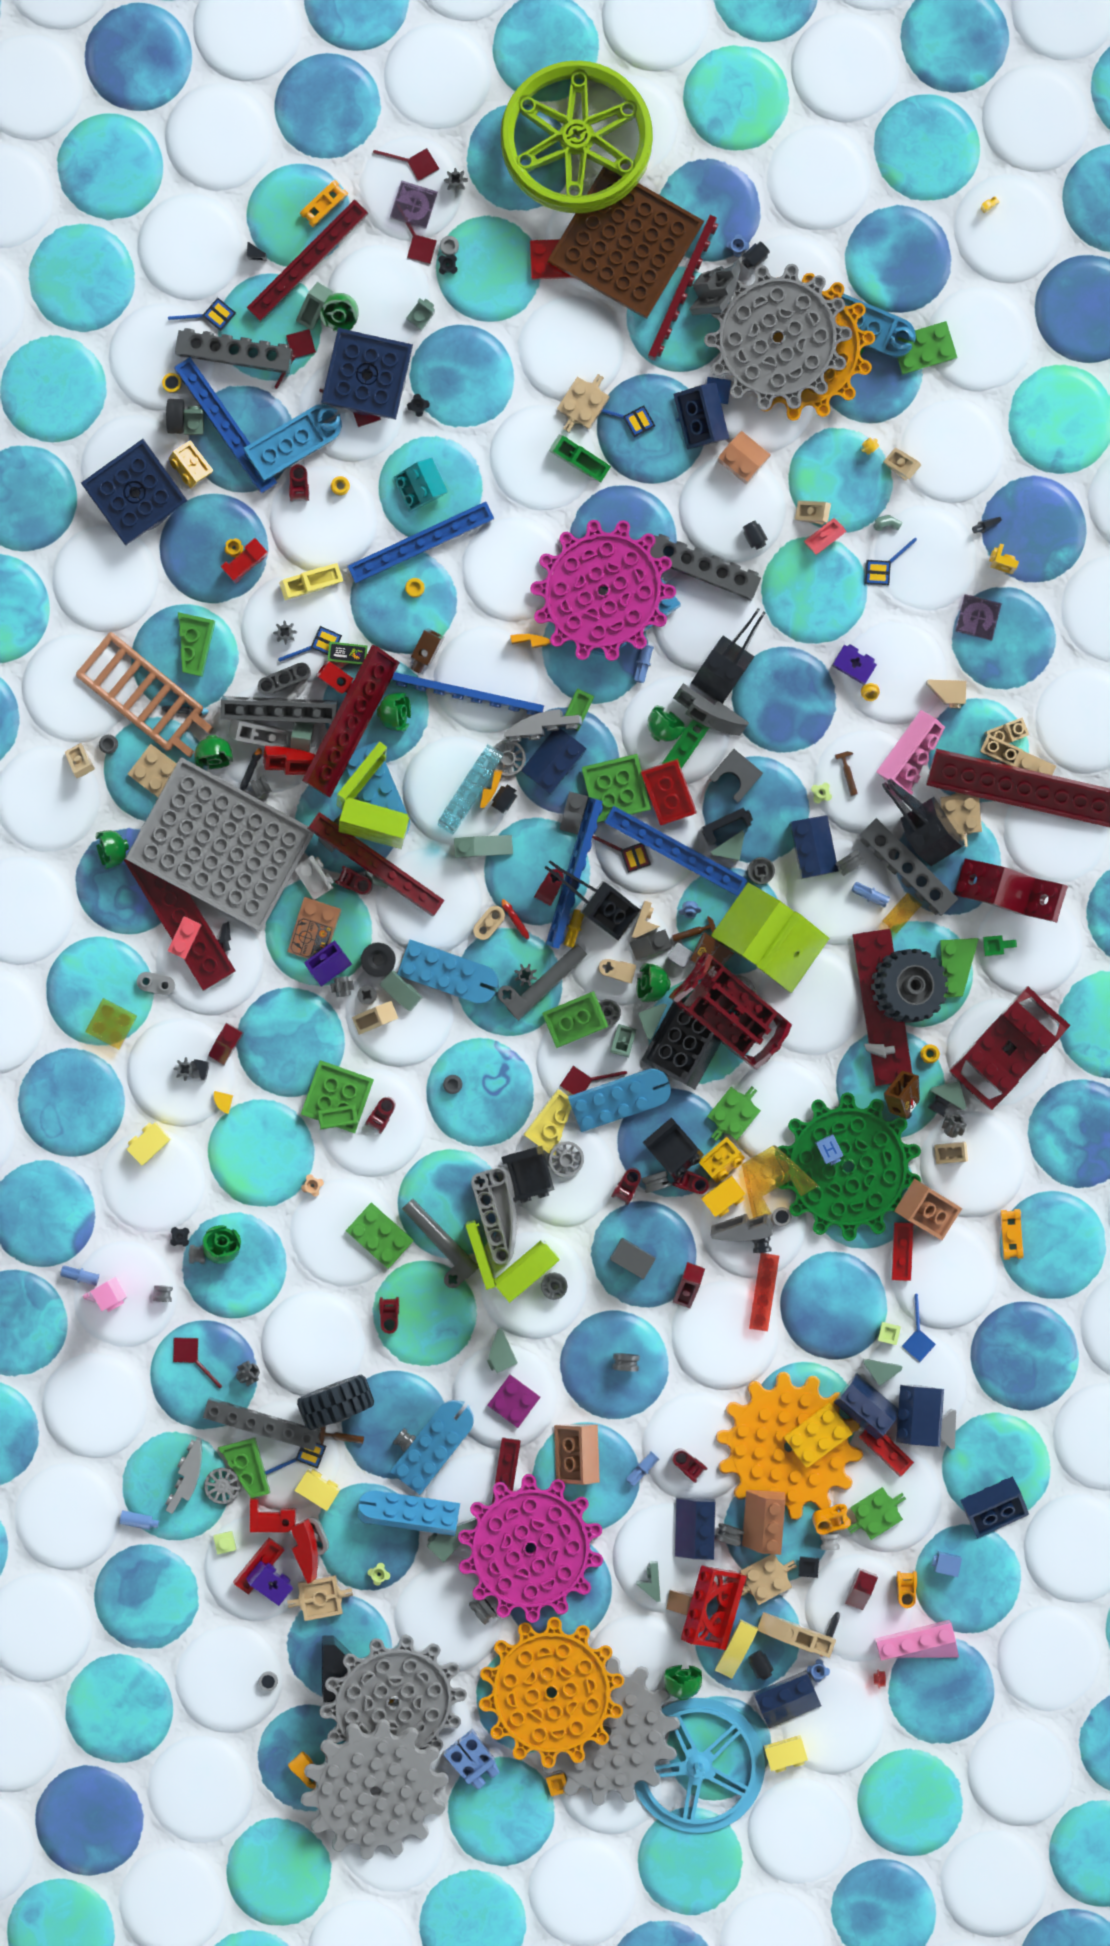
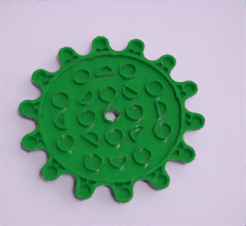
M849 1092L842 1094L840 1105L836 1109H829L824 1101L820 1099L814 1100L811 1104L814 1115L813 1119L806 1123L797 1118L791 1119L788 1123V1128L794 1133L795 1142L791 1146L781 1145L776 1149V1156L789 1164V1171L777 1178L776 1185L779 1189H792L796 1193V1199L789 1207L790 1213L793 1216H800L805 1212L812 1213L815 1217L813 1231L818 1235L824 1234L829 1226L838 1225L842 1230L843 1238L846 1241H852L856 1238L857 1228L862 1224L869 1225L876 1234L883 1233L886 1228L883 1221L884 1214L888 1211H895L902 1199V1191L908 1188L914 1179L921 1182L920 1176L910 1172L908 1169V1162L918 1157L921 1149L917 1144L908 1145L901 1140V1134L908 1125L907 1120L903 1117H898L893 1121L884 1120L882 1117L884 1103L880 1099H873L867 1108L860 1109L855 1104L853 1094ZM832 1134L843 1153V1156L840 1157L841 1161L834 1165L824 1163L815 1142ZM846 1161H851L854 1165L853 1170L850 1172H845L843 1169V1164Z

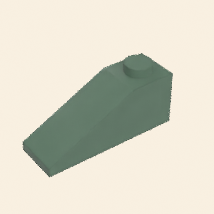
M512 835L454 838L455 858L513 854Z
M476 1517L457 1524L455 1536L433 1533L427 1539L429 1541L427 1547L439 1559L445 1562L462 1544L458 1540L459 1532L461 1530H472L477 1526Z

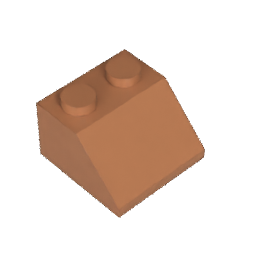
M741 431L723 450L717 461L747 485L771 454Z

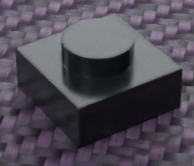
M800 1556L798 1576L818 1578L819 1558Z

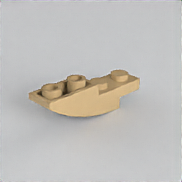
M987 734L980 750L986 756L1010 766L1053 775L1056 765Z
M765 1612L762 1613L757 1627L761 1633L828 1658L831 1657L836 1643L835 1638L801 1627L796 1623Z

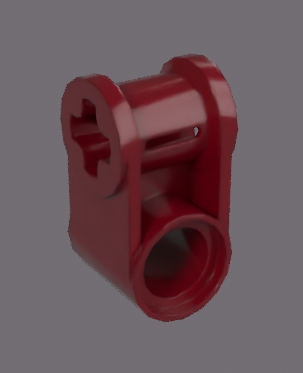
M300 464L294 465L290 469V502L294 500H310L308 471ZM297 469L304 470V476L300 479L294 477V472Z
M342 866L343 870L338 880H335L334 883L361 895H368L372 891L373 885L369 879L350 868ZM367 881L368 889L366 891L359 890L360 882Z
M552 869L554 872H558L559 875L564 879V874L562 872H560L557 869ZM548 872L534 898L549 906L552 905L562 885L561 881L556 880L555 883L552 882V877H550L552 873Z
M389 1096L382 1098L364 1125H370L382 1134L396 1108L395 1100ZM385 1100L390 1101L392 1104V1108L389 1111L382 1108V1102Z
M634 1167L627 1169L611 1197H617L628 1206L640 1183V1171ZM635 1172L638 1175V1179L631 1182L627 1179V1174Z
M688 1170L684 1175L682 1183H680L681 1178H677L671 1183L675 1187L697 1194H704L709 1188L706 1178ZM697 1180H703L706 1183V1188L703 1191H698L695 1188Z
M380 1297L381 1329L388 1334L394 1333L399 1325V1297L395 1299H383V1297ZM386 1320L394 1321L395 1327L393 1330H387L384 1327Z
M678 1448L672 1453V1461L675 1466L695 1483L698 1481L697 1478L701 1473L708 1469L696 1457L694 1458L683 1448ZM683 1453L686 1455L685 1461L677 1462L676 1456Z

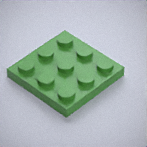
M638 754L581 767L588 797L603 801L602 813L598 816L597 823L605 821L613 805L630 815L651 810L641 774L642 770Z
M320 1060L301 1115L319 1121L318 1110L356 1104L359 1122L374 1079ZM359 1123L339 1126L338 1128L356 1133Z

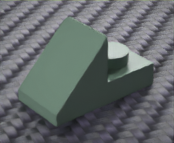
M650 1561V1566H647V1578H651V1580L637 1581L636 1584L656 1602H661L658 1561Z

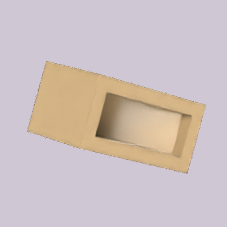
M933 679L926 681V685L945 705H949V708L959 709L961 705L966 704V681Z
M389 1001L353 1016L352 1019L360 1035L398 1019L392 1001Z

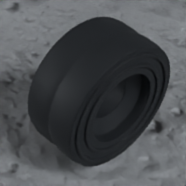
M183 399L167 400V433H184L183 409H185Z
M380 942L368 945L361 955L363 969L374 977L388 975L396 963L395 953L391 947ZM376 954H381L384 958L383 964L375 965L373 957Z

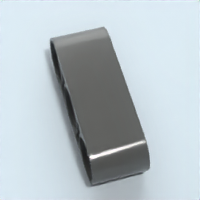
M303 662L294 664L260 679L258 690L265 696L273 695L309 679L311 669ZM300 667L307 668V674L303 677L297 675V670ZM281 675H289L290 680L287 684L280 683L279 678ZM268 681L272 684V688L266 692L262 690V684Z

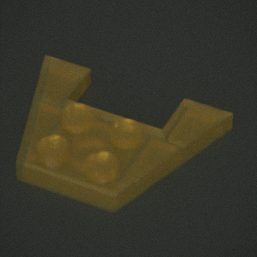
M776 1145L771 1146L741 1164L753 1218L772 1214L763 1196L790 1180L793 1181L800 1196L818 1187Z

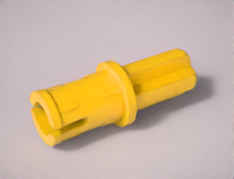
M578 909L573 910L571 921L567 925L569 929L564 945L570 948L574 947L578 932L582 931L580 928L584 915Z

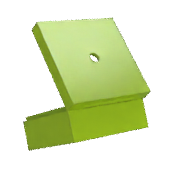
M379 741L337 794L336 806L342 810L339 820V832L402 849L410 818L408 814L355 799L379 767L386 761L387 747Z
M749 882L711 935L725 947L757 965L756 967L790 993L794 991L830 939L804 916L796 911L794 912L783 902Z
M474 1219L465 1224L486 1290L497 1287L509 1303L560 1261V1257L551 1246L541 1239L497 1278H494L477 1227L479 1223L476 1224Z

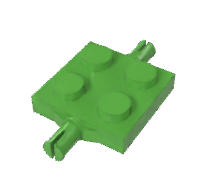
M753 1086L750 1087L745 1095L730 1087L707 1117L715 1122L718 1127L711 1136L714 1140L717 1141L723 1133L729 1134L738 1140L761 1112L751 1101V1098L758 1092Z
M881 1487L851 1506L850 1508L855 1514L857 1522L848 1527V1530L852 1529L849 1532L852 1534L861 1528L872 1540L901 1522L903 1518L898 1512L897 1505L906 1500L903 1493L892 1499L887 1495L884 1488Z

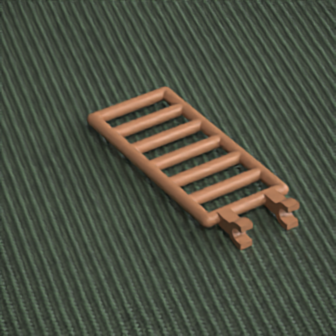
M112 632L107 634L76 672L78 679L166 751L171 750L175 745L188 757H191L194 751L180 740L185 731L193 722L209 734L214 729L199 716L203 711L201 704ZM113 642L120 650L93 681L85 673L107 646ZM125 654H128L135 660L111 691L107 693L100 685ZM142 666L149 672L148 676L125 704L122 705L115 699L116 695L139 667ZM157 678L164 686L139 717L135 716L129 711L153 680ZM170 690L173 691L179 698L152 730L144 721ZM186 702L194 710L171 738L166 741L159 733Z

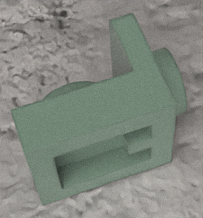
M419 298L418 303L406 317L409 322L421 331L435 314L434 304L426 298L424 301Z
M188 406V409H183L184 435H204L203 410L199 409L198 406Z

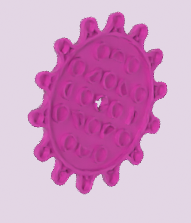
M591 520L587 524L586 535L580 539L575 538L568 531L563 532L559 537L563 547L562 552L557 556L546 553L541 555L539 559L540 565L546 568L548 576L543 581L532 583L530 587L532 594L542 596L545 599L544 607L536 611L534 619L539 624L552 622L555 625V632L550 638L553 646L559 647L566 641H574L577 645L575 654L580 660L587 659L593 649L601 648L604 650L605 657L609 661H615L619 657V647L621 644L630 642L636 649H643L647 644L643 633L645 627L648 625L663 627L667 623L666 615L660 612L658 606L662 600L672 599L676 595L674 586L664 584L661 581V575L671 568L672 561L666 556L661 558L651 556L650 550L656 541L654 535L647 533L638 540L630 538V524L625 520L619 521L614 531L606 533L601 529L599 521ZM604 586L608 587V592L605 596L599 594V589Z
M532 1474L523 1476L521 1488L517 1491H510L503 1482L496 1483L493 1486V1493L495 1495L493 1504L486 1506L480 1502H474L470 1507V1512L477 1519V1526L472 1530H461L458 1534V1540L462 1544L470 1546L472 1550L470 1557L459 1563V1570L463 1574L474 1573L479 1577V1583L472 1592L476 1600H483L490 1595L498 1599L496 1613L499 1617L505 1618L509 1616L513 1608L521 1607L525 1611L527 1621L534 1623L539 1620L540 1610L545 1605L552 1606L556 1613L560 1615L565 1614L568 1611L566 1596L569 1592L577 1591L582 1595H586L591 1590L590 1583L584 1578V1571L588 1567H599L603 1563L602 1555L593 1552L589 1546L593 1538L602 1534L601 1525L598 1523L587 1524L583 1521L582 1514L589 1506L588 1500L585 1497H578L572 1502L566 1501L563 1497L565 1483L560 1479L554 1480L546 1490H541L537 1487L536 1478ZM527 1543L535 1544L534 1552L527 1553L525 1551Z

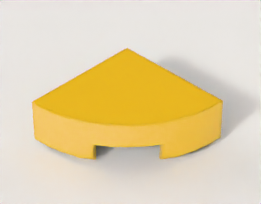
M993 196L982 203L981 210L983 213H986L1000 202L996 196Z
M214 1091V1101L217 1107L224 1113L229 1114L233 1095Z

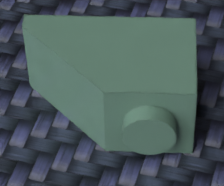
M317 282L308 292L296 321L313 330L320 319L321 308H323L328 296L332 295L334 291Z
M499 1328L496 1332L489 1353L490 1359L487 1360L492 1371L495 1370L496 1373L518 1363L502 1328Z

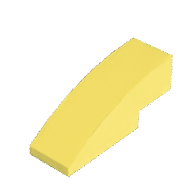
M338 563L283 579L279 582L286 601L343 582Z
M741 1619L739 1620L715 1671L731 1679L733 1678L758 1631L757 1627Z

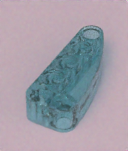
M489 744L486 745L442 813L437 826L452 835L455 834L504 753Z

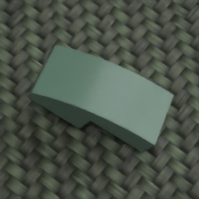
M391 971L379 984L408 1011H412L423 998L411 984H406L395 971Z

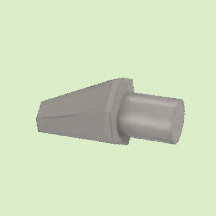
M864 1044L866 1051L886 1058L888 1054L895 1053L894 1046L884 1047V1044Z

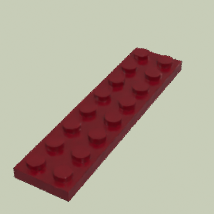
M371 646L302 780L331 798L394 672L400 664L399 661L378 646Z
M125 859L124 862L172 940L184 916L202 924L186 959H184L202 990L208 989L236 972V969L219 944L191 895Z
M890 928L852 934L868 1043L884 1044V1047L894 1046L895 1053L886 1055V1058L870 1053L875 1086L892 1084L901 1071L912 1073L905 1023L893 1021V1017H886L884 1015L885 1010L880 1011L877 1007L878 1001H874L872 995H875V991L871 990V984H874L875 981L872 979V975L878 972L876 966L878 963H883L882 959L885 956L891 955L894 952Z

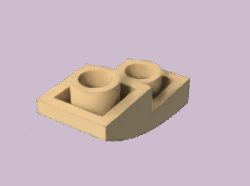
M1022 717L988 730L984 734L985 737L989 734L1002 741L1011 743L1028 736L1029 732Z

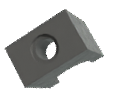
M733 749L709 777V780L715 783L723 774L735 775L739 779L740 789L733 796L732 800L738 804L761 777L763 772L737 750Z
M621 1238L610 1260L644 1279L656 1257L628 1240Z

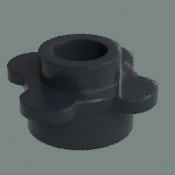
M441 255L438 258L440 274L444 275L450 272L455 274L458 271L456 267L457 257L455 255Z
M415 394L411 402L407 404V409L415 412L417 417H421L424 410L429 408L430 403L428 400L421 398L420 394Z
M173 1227L171 1229L172 1239L170 1243L172 1246L182 1245L185 1247L189 1244L188 1234L190 1231L188 1228L178 1229Z

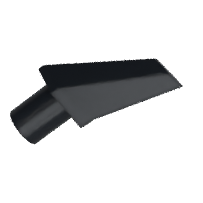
M995 517L979 521L977 525L972 527V531L975 534L979 532L985 533L1000 523L1002 519L1001 517Z
M229 921L222 924L218 939L224 952L231 950L228 942L231 940Z

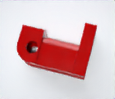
M254 538L245 546L244 551L229 564L227 562L222 564L221 568L237 584L256 564H259L269 553Z
M259 1497L250 1499V1532L285 1533L291 1531L290 1528L296 1524V1508H282L281 1512H259ZM287 1519L289 1524H284L283 1520Z

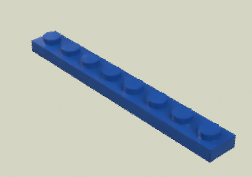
M191 357L175 366V371L260 494L275 486L277 481L274 477L265 482L261 479L243 450L244 447L250 445V442Z
M485 501L348 565V569L355 584L486 524L494 520V517Z
M394 672L392 679L396 682L397 686L407 688V685L415 686V690L426 692V689H431L437 695L444 696L445 693L452 694V698L463 700L464 697L471 698V702L482 704V701L490 702L489 706L501 708V705L508 706V710L519 712L520 709L526 710L527 714L532 716L544 710V705L396 672Z
M591 797L588 798L567 872L579 879L586 867L587 853L591 850L592 836L597 830V819L603 809V801ZM567 875L565 876V881L575 890L580 887V883ZM564 884L546 941L547 945L558 949L564 941V931L570 921L569 914L575 904V894Z
M614 805L604 821L609 826L736 896H739L747 882L746 878Z

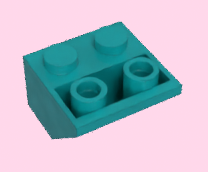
M433 458L418 461L393 477L409 512L448 493Z

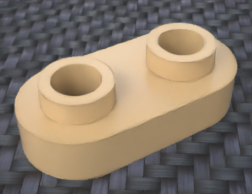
M492 906L484 913L473 929L474 935L478 939L486 940L491 937L504 921L505 913L503 909L499 906ZM493 912L499 913L498 919L492 918ZM481 927L487 928V932L485 934L480 933L479 930Z

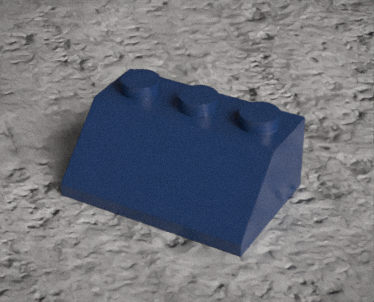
M716 383L699 385L673 394L687 450L730 439Z
M559 728L558 731L550 733L521 771L551 795L587 748Z
M828 816L812 817L790 822L801 879L839 872L835 864L837 860Z
M858 1373L853 1376L833 1401L876 1440L886 1434L898 1417V1408Z
M900 1385L897 1443L940 1447L944 1389L922 1385Z
M1013 1476L960 1500L977 1538L1029 1515L1022 1493Z
M676 1498V1557L714 1560L715 1499Z
M807 1670L754 1692L755 1699L768 1728L822 1706Z

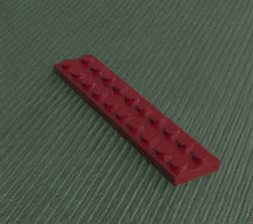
M941 749L935 750L926 786L1110 827V788Z

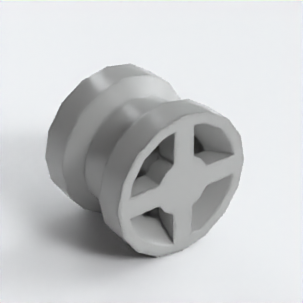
M839 1533L820 1534L822 1539L821 1550L840 1549V1545L837 1543Z

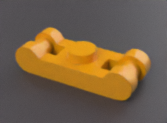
M334 180L303 208L299 214L303 218L306 217L311 227L314 228L349 193L345 189L342 190L339 187V183ZM333 191L337 195L334 199L329 195ZM314 208L319 212L316 216L311 213Z
M1014 1209V1211L1001 1210L1004 1260H1008L1010 1257L1023 1259L1020 1209ZM1008 1219H1014V1224L1008 1225ZM1009 1244H1016V1249L1010 1250Z

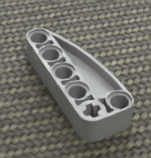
M497 1167L475 1174L472 1177L471 1184L492 1258L497 1264H505L512 1259L517 1233L516 1201L513 1199L515 1194L510 1172L505 1167ZM497 1171L503 1173L504 1178L502 1181L496 1178ZM478 1179H485V1183H479ZM485 1194L490 1196V1204H486L483 1201ZM490 1213L496 1216L495 1223L489 1221L488 1216ZM494 1232L501 1234L500 1241L494 1239ZM500 1250L506 1252L507 1257L505 1260L499 1257Z

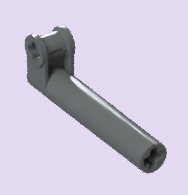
M576 944L521 996L512 987L505 985L498 990V998L519 1021L588 954ZM503 990H511V997L509 999L506 997L504 999L502 998V996L504 995L502 993Z
M413 1198L402 1208L454 1265L444 1277L446 1286L449 1288L458 1287L479 1268L468 1254ZM457 1275V1284H449L448 1276Z

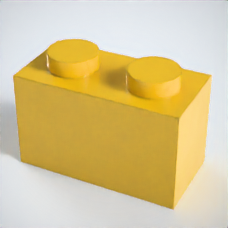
M731 1175L701 1197V1199L715 1217L719 1215L721 1218L729 1212V1206L733 1203L735 1206L741 1203L746 1193Z

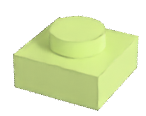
M882 1322L878 1341L897 1345L901 1326Z
M233 1531L213 1535L217 1555L237 1550Z

